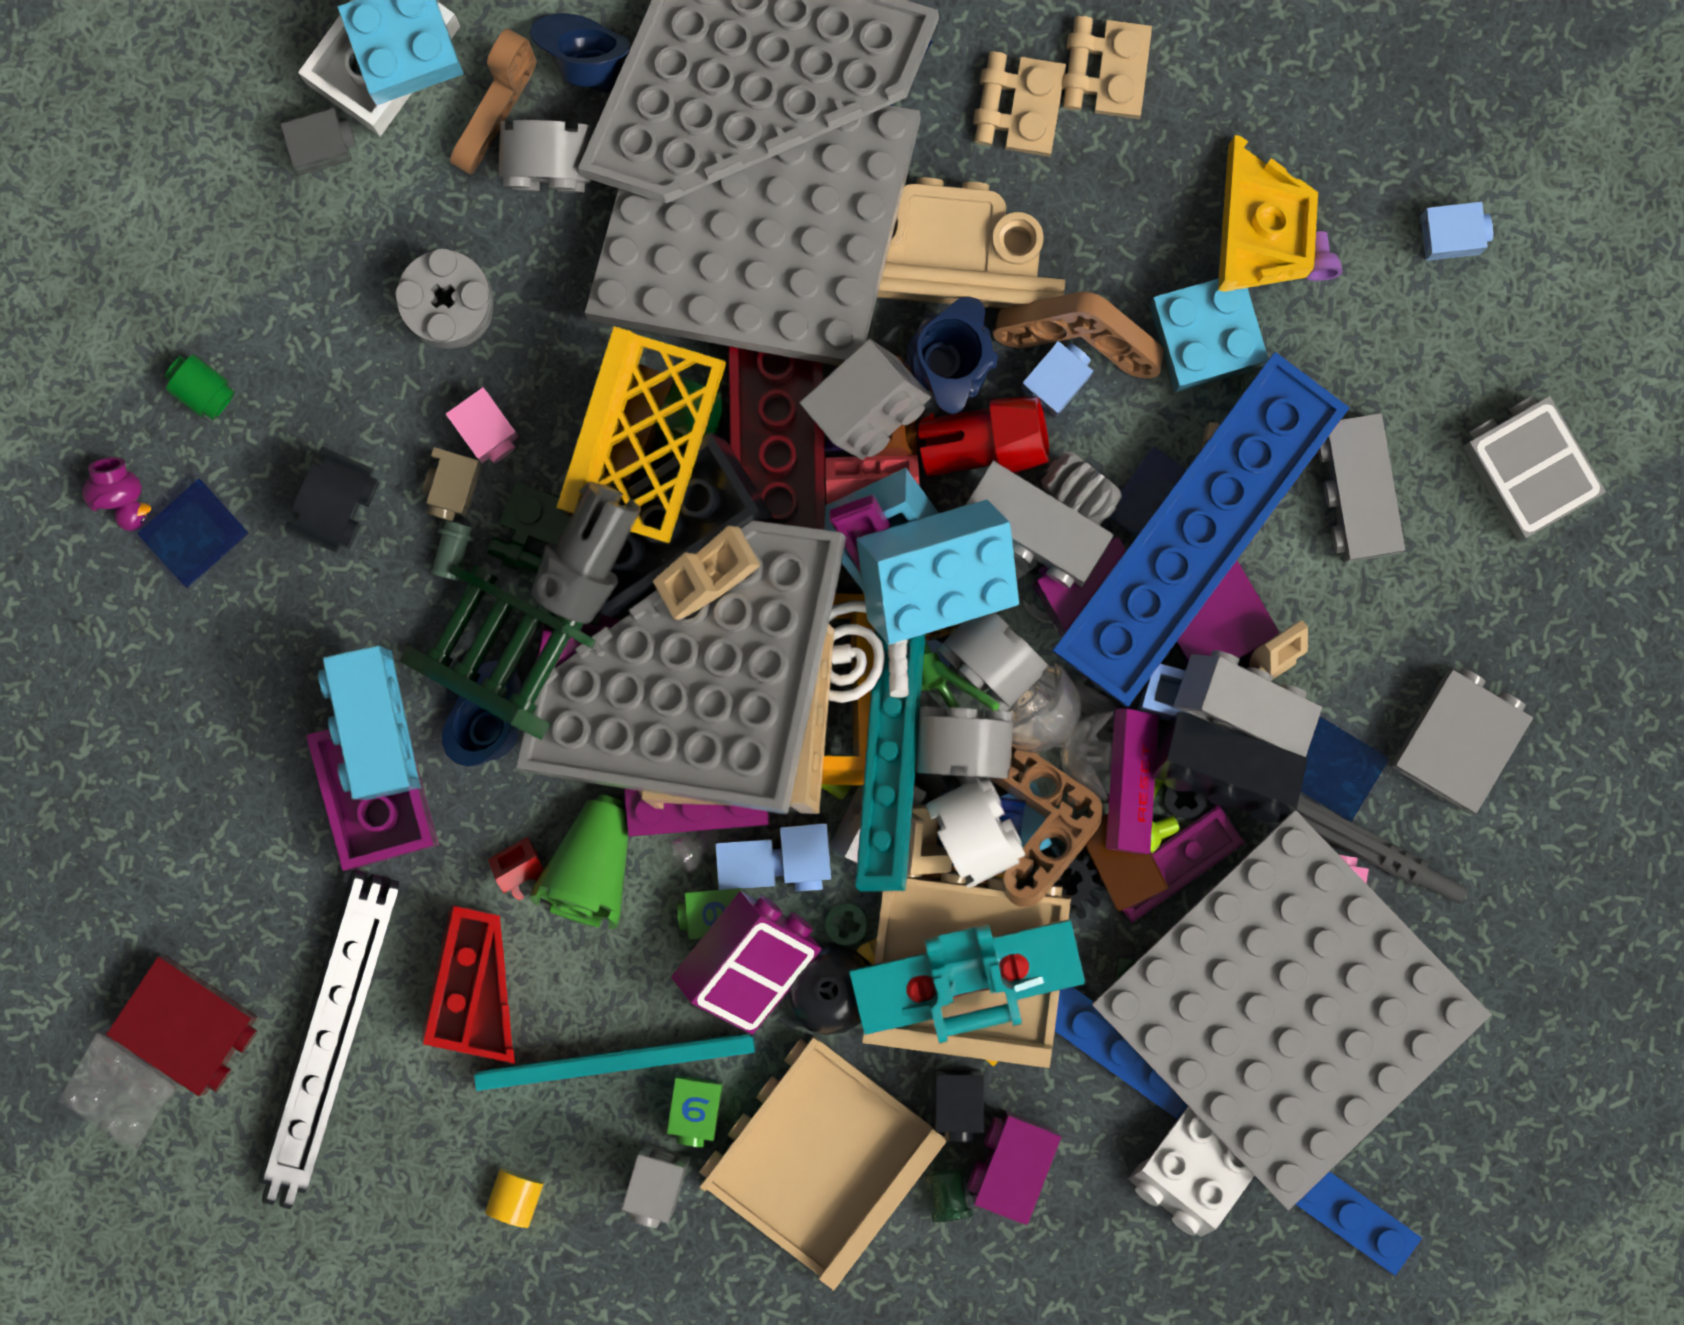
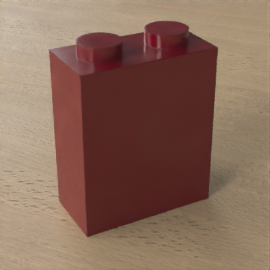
M165 955L157 957L106 1035L200 1097L206 1095L210 1089L215 1093L218 1092L232 1071L231 1068L226 1066L236 1050L241 1054L244 1053L258 1030L252 1027L258 1016Z

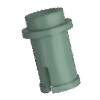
M445 520L443 529L438 528L437 533L442 535L430 574L459 581V578L451 574L449 570L452 564L460 568L462 567L468 541L473 542L474 537H470L472 527Z

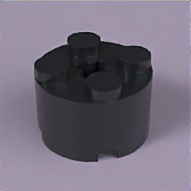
M322 446L318 454L325 458L322 466L314 462L312 463L291 510L296 512L295 514L299 518L296 525L287 521L285 531L337 553L341 546L350 550L361 526L359 522L354 520L360 504L366 507L370 506L380 482L372 477L373 468Z

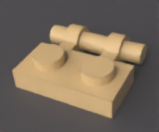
M1075 16L1073 33H1069L1066 48L1070 50L1068 73L1064 74L1062 90L1065 91L1063 107L1070 110H1081L1083 94L1097 95L1095 114L1140 119L1152 26L1107 20L1104 38L1091 35L1093 18ZM1088 54L1102 55L1099 78L1086 76Z
M989 52L987 68L981 70L979 83L983 85L980 109H975L973 125L977 126L974 142L979 145L991 146L995 130L1008 131L1005 150L1050 157L1066 64L1021 57L1017 75L1005 72L1006 54ZM1001 89L1015 91L1011 115L998 112Z

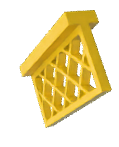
M614 326L557 508L573 514L583 495L579 490L589 482L605 486L615 482L618 490L623 493L622 498L625 504H627L631 498L621 478L644 466L655 489L634 501L641 506L659 496L666 509V514L661 530L645 526L638 515L631 532L670 543L726 362L643 337ZM643 348L660 352L669 368L646 382L638 368ZM670 356L683 359L684 361L674 366ZM695 363L712 368L706 387L689 395L679 372ZM673 376L683 399L660 411L649 388ZM634 377H636L639 385L631 389ZM643 392L654 415L631 427L624 414L626 402ZM702 398L699 410H697L693 402ZM688 406L695 419L692 432L675 440L664 418ZM621 421L625 430L617 434ZM658 421L669 444L646 456L635 433ZM629 437L640 460L617 472L609 457L612 447ZM688 443L683 456L679 447ZM674 451L681 465L678 476L661 486L650 463ZM607 467L611 476L602 480ZM674 488L669 502L665 492Z

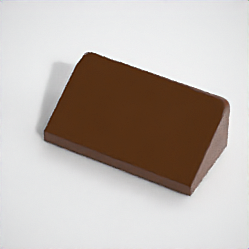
M1108 813L1103 815L1098 830L1086 843V847L1118 911L1130 909L1169 889L1151 851L1150 854H1133L1106 849Z

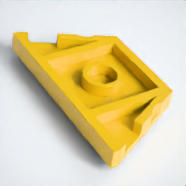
M1235 135L1228 145L1218 290L1226 292L1306 278L1314 268L1318 192L1301 179L1292 177L1286 168L1272 158L1267 164L1244 148L1248 141L1238 135Z

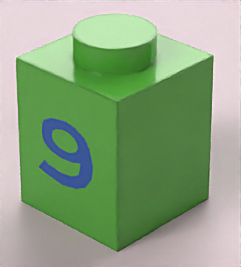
M742 889L685 893L686 902L677 903L679 930H688L689 940L702 939Z
M677 1075L667 1134L677 1135V1144L704 1147L705 1140H714L723 1082Z

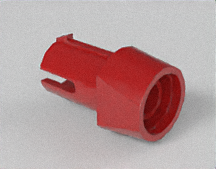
M1038 396L993 398L990 400L989 409L937 418L932 413L922 419L921 423H919L918 435L920 439H925L927 447L920 448L927 476L933 477L990 467L993 461L1012 473L1049 463V437L1040 398Z

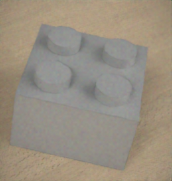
M869 339L805 397L800 404L835 445L863 460L866 456L872 457L881 452L889 443V436L898 427L915 421L924 411L923 405L931 396L895 355Z

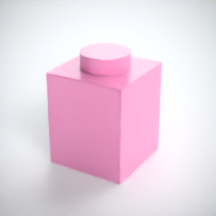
M484 387L446 413L481 463L490 459L494 464L505 458L516 448L512 442L519 438V435Z

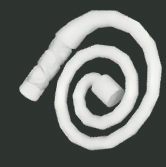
M851 600L833 605L829 621L838 615L853 611L866 613L865 601ZM843 624L835 628L834 641L844 635L864 637L873 648V668L866 681L854 690L845 692L830 690V701L845 703L859 699L874 688L883 672L885 659L883 643L872 630L859 624ZM907 639L888 644V657L890 658L889 686L892 697H905L909 694L908 673L906 672L908 670L906 657ZM850 644L833 646V665L851 663L853 658H856L857 664L850 674L838 675L831 669L830 683L844 686L857 681L865 673L867 665L865 653L857 647H851Z

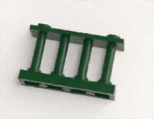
M452 564L449 572L469 583L434 648L429 646L424 654L408 645L399 661L509 724L542 740L550 723L534 715L538 707L534 704L570 638L591 649L597 640L580 631L584 623L572 621L557 614L554 617L494 586L498 578L480 567L474 565L471 571L468 572ZM487 593L497 598L462 662L456 661L453 669H451L450 665L453 659L450 658V655L482 597ZM514 607L525 613L490 678L484 677L481 684H478L477 682L481 676L478 670L512 608ZM544 623L552 627L553 631L519 693H513L509 700L505 699L509 692L506 686L540 624Z

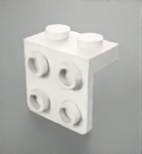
M1188 1106L1152 1156L1140 1163L1128 1180L1137 1186L1135 1191L1143 1200L1153 1206L1160 1204L1173 1215L1172 1221L1178 1228L1189 1235L1194 1236L1197 1234L1202 1237L1217 1229L1254 1175Z

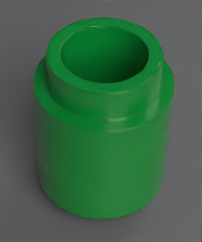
M194 354L187 360L179 356L164 375V378L169 381L166 387L168 393L198 416L203 417L206 415L212 421L223 412L235 395V391L228 386L229 381Z

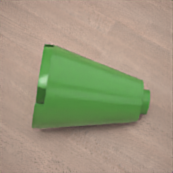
M598 795L597 800L586 801L532 887L529 896L532 903L539 906L542 898L552 903L550 913L584 925L599 928L603 919L608 920L609 929H615L618 926L621 917L629 837L627 812L623 809L624 802L607 795Z

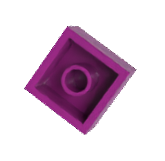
M1007 1110L1004 1111L1001 1119L993 1116L984 1139L985 1146L990 1148L984 1163L976 1160L967 1183L968 1190L973 1192L971 1197L974 1205L1028 1226L1062 1138L1056 1129Z

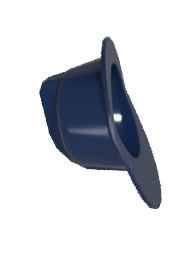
M568 13L550 14L539 18L532 24L530 30L533 42L556 58L560 73L567 83L580 87H589L604 93L613 89L614 79L617 77L620 69L621 58L629 52L631 47L628 38L612 32L594 20L582 15Z
M497 660L483 663L480 666L478 673L481 676L477 682L478 684H481L484 677L490 678L498 663ZM516 670L506 686V689L509 690L505 698L507 700L510 699L513 693L518 694L523 685ZM459 695L442 730V745L446 755L454 763L466 767L481 765L484 762L497 760L508 754L515 746L519 736V728Z

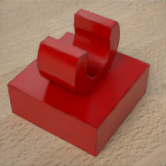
M528 836L488 859L495 881L502 892L506 893L511 890L512 895L518 900L524 898L520 884L530 878L537 881L544 870L538 853Z

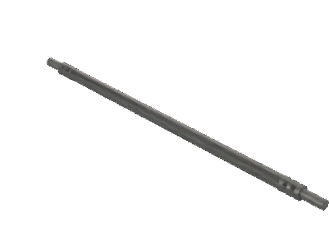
M841 565L838 584L842 585L840 590L847 594H864L847 569ZM935 632L926 633L941 642H944L951 635ZM1049 666L1043 675L1031 686V688L1111 730H1114L1115 709H1130ZM1158 723L1157 750H1158V746H1159V742H1160V738H1161L1162 729H1163V727H1164L1163 725H1161V724H1159V723ZM1301 796L1299 797L1298 806L1295 810L1324 840L1415 887L1421 884L1458 904H1461L1465 898L1468 888L1428 867L1429 862Z

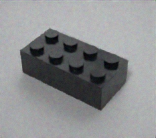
M711 432L702 438L670 543L630 531L610 571L617 576L618 583L601 607V611L605 616L618 620L626 618L631 614L629 611L631 608L657 590L653 583L656 577L684 553L697 554L726 527L734 526L742 529L751 521L767 523L774 518L725 439ZM676 456L654 471L661 486L677 478L681 465ZM647 475L626 491L631 500H636L655 488ZM674 488L665 492L669 502ZM657 496L640 506L639 516L645 526L661 530L666 509L660 497ZM621 497L618 505L625 506L626 504ZM563 533L557 537L559 541Z

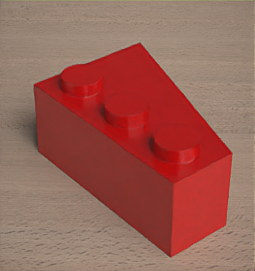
M455 904L450 905L420 1040L423 1045L515 1064L500 916L497 913Z

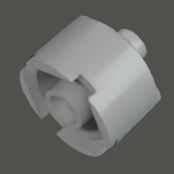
M513 120V124L501 121L498 178L503 179V187H511L512 190L537 192L540 191V183H549L548 188L557 189V192L585 193V184L590 183L591 179L581 177L578 166L592 137L593 126L578 123V129L565 128V122Z
M437 249L416 258L403 272L395 293L399 313L405 324L421 341L438 348H460L472 344L485 333L491 323L494 297L489 281L473 260L455 251ZM442 292L447 295L452 294L451 297L455 303L449 309L443 304L439 306L440 302L437 297Z
M994 612L963 622L938 647L937 651L956 669L963 664L959 669L962 676L983 692L988 688L989 690L986 694L999 703L998 710L1007 712L1043 675L1048 665Z
M919 707L916 773L1009 778L1014 712L986 711L985 719H983L984 711H978L977 709L949 708V715L947 717V708Z

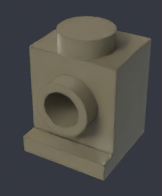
M434 447L431 456L436 461H439L437 469L429 468L425 478L423 494L428 495L426 503L429 505L426 514L453 522L455 514L467 517L483 465L478 460Z

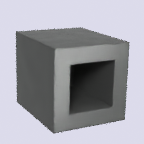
M334 108L281 123L293 168L300 176L352 161L349 147L356 146V140L349 119L341 121Z

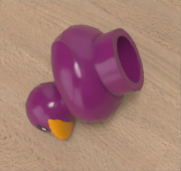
M107 457L92 462L88 466L90 477L82 487V497L86 505L94 512H97L98 509L116 508L114 518L117 525L123 530L135 531L142 527L146 520V514L151 511V506L137 501L142 493V485L139 478L126 469L125 461L122 458Z

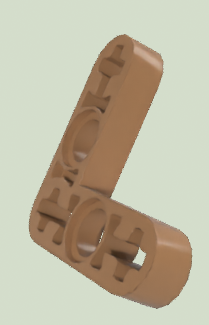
M509 28L504 29L499 35L487 59V66L494 81L461 135L450 158L451 164L468 174L474 173L500 130V122L505 121L532 76L537 63L529 40Z
M1076 292L1001 309L998 312L993 336L999 343L1018 349L1082 337L1121 370L1131 376L1144 379L1154 378L1160 374L1165 354L1164 348L1105 298L1090 292Z
M1012 739L1011 755L1014 756L1013 765L1015 768L1010 766L1009 778H989L995 784L1047 818L1023 847L1026 855L1019 858L1020 863L1007 869L1004 873V892L1006 897L1017 906L1029 907L1043 899L1098 830L1102 818V804L1092 791L1020 742ZM1019 771L1025 773L1021 783L1017 782L1019 781ZM1046 777L1055 783L1056 790L1050 796L1039 797L1032 793L1029 786L1035 779ZM1066 791L1069 792L1067 795L1068 804H1066L1063 801L1061 802L1064 792ZM1069 805L1077 810L1082 809L1084 805L1089 807L1090 819L1084 816L1078 820L1072 819L1073 809ZM1058 838L1065 843L1067 849L1062 856L1049 858L1040 851L1039 847L1045 839ZM1034 861L1040 867L1033 877L1034 889L1027 886L1021 891L1016 889V877L1023 880L1027 878L1033 870Z

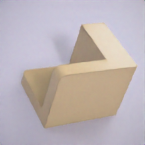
M926 805L912 806L907 873L909 875L950 873L952 860L947 850L935 843L937 819H931Z

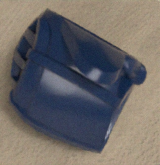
M961 297L941 314L927 315L906 346L912 375L925 390L932 392L937 406L944 412L951 414L961 412L966 405L967 399L977 396L983 387L989 370L996 368L999 357L993 351L990 330L984 325V305L979 299L974 297Z

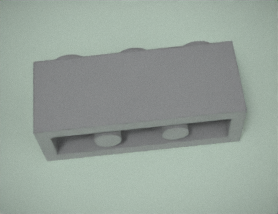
M1382 413L1340 420L1317 451L1320 463L1327 462L1330 480L1324 481L1326 504L1328 508L1335 507L1338 525L1331 527L1334 550L1336 554L1343 553L1344 563L1400 554L1405 551Z
M994 461L966 504L969 505L987 499L1010 521L1014 556L1028 564L1033 559L1037 560L1049 568L1046 572L1047 576L1066 588H1070L1073 583L1081 588L1083 587L1114 535Z
M1212 650L1211 656L1191 654L1173 707L1191 716L1306 757L1322 710L1321 706L1306 699V691L1288 684L1278 686L1272 683L1273 675L1270 676L1268 672L1253 667L1244 669L1237 665L1239 661L1237 657L1223 651Z
M645 1144L637 1156L622 1208L623 1211L632 1213L630 1221L652 1228H657L660 1221L669 1223L676 1209L691 1156Z

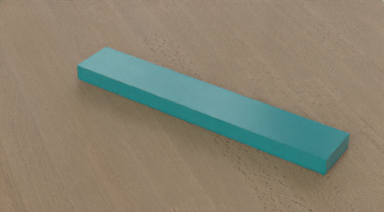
M876 631V636L883 643L885 659L883 672L874 688L871 689L855 886L859 891H906L926 634L907 639L906 657L908 670L906 672L908 673L909 694L905 697H892L889 686L890 658L888 657V644Z
M743 1033L482 1069L476 1072L474 1078L476 1091L749 1054L755 1053L756 1048L754 1034Z

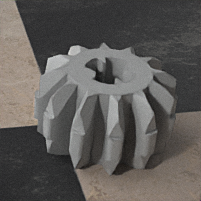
M1064 452L1058 460L1055 459L1047 469V474L1041 480L1043 488L1058 501L1099 526L1106 518L1109 519L1116 510L1115 506L1122 498L1118 487L1073 452Z

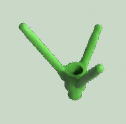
M925 639L921 691L937 689L948 708H960L946 685L948 680L994 711L999 709L1000 705L997 701L950 670L939 659L937 653L931 652Z

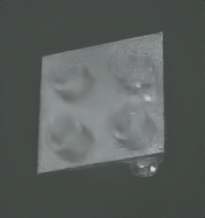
M98 1032L58 1102L136 1153L164 1103L172 1098L179 1085L155 1067L151 1068L150 1064L146 1061L142 1062L139 1060L138 1056L134 1053L130 1054L131 1051L110 1037L108 1038Z

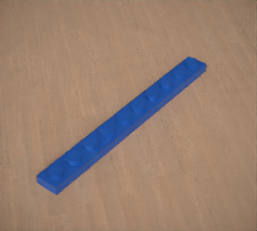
M1074 987L1061 989L1059 992L1055 1032L1173 1117L1179 1119L1188 1105L1092 1005V1000ZM1330 1171L1296 1203L1305 1212L1394 1276L1397 1275L1422 1239V1237Z

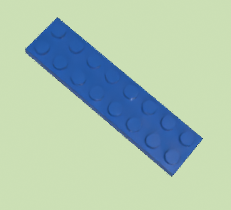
M1274 352L1051 652L1122 705L1128 707L1350 407L1278 353Z

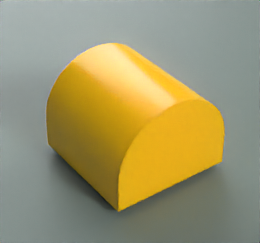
M500 1168L484 1213L501 1222L529 1228L545 1182Z

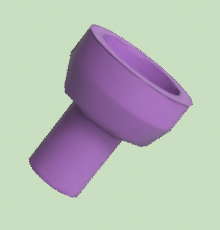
M1316 232L1314 268L1306 279L1310 281L1334 279L1343 272L1341 261L1337 254L1330 252L1327 232Z

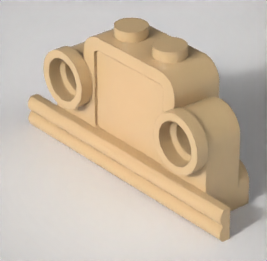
M922 177L916 179V184L904 186L877 298L951 305L961 297H974L983 303L984 308L1004 309L1064 295L1065 279L1037 277L1039 253L1044 239L1043 230L1039 222L1031 215L1023 212H1013L1006 215L1004 199L998 193L989 191L988 184L963 182L962 188L944 187L943 180Z

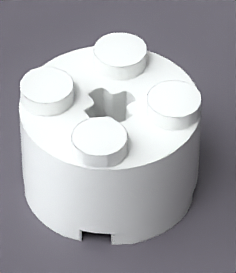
M976 778L926 803L931 819L936 818L941 827L938 834L961 878L965 877L968 888L1019 864V858L1026 855L1021 845L1023 843L1011 819L1002 822L999 817L1004 814V811L1000 805L1001 800L989 778L981 782Z

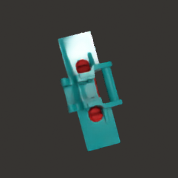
M1071 919L992 937L990 925L985 924L925 938L926 953L849 970L864 1035L934 1020L939 1043L947 1042V1036L1012 1022L1013 1026L1020 1025L1022 1020L1017 1000L1085 984ZM990 990L991 993L1004 992L1006 995V1004L943 1018L941 1007L954 1002L953 998Z

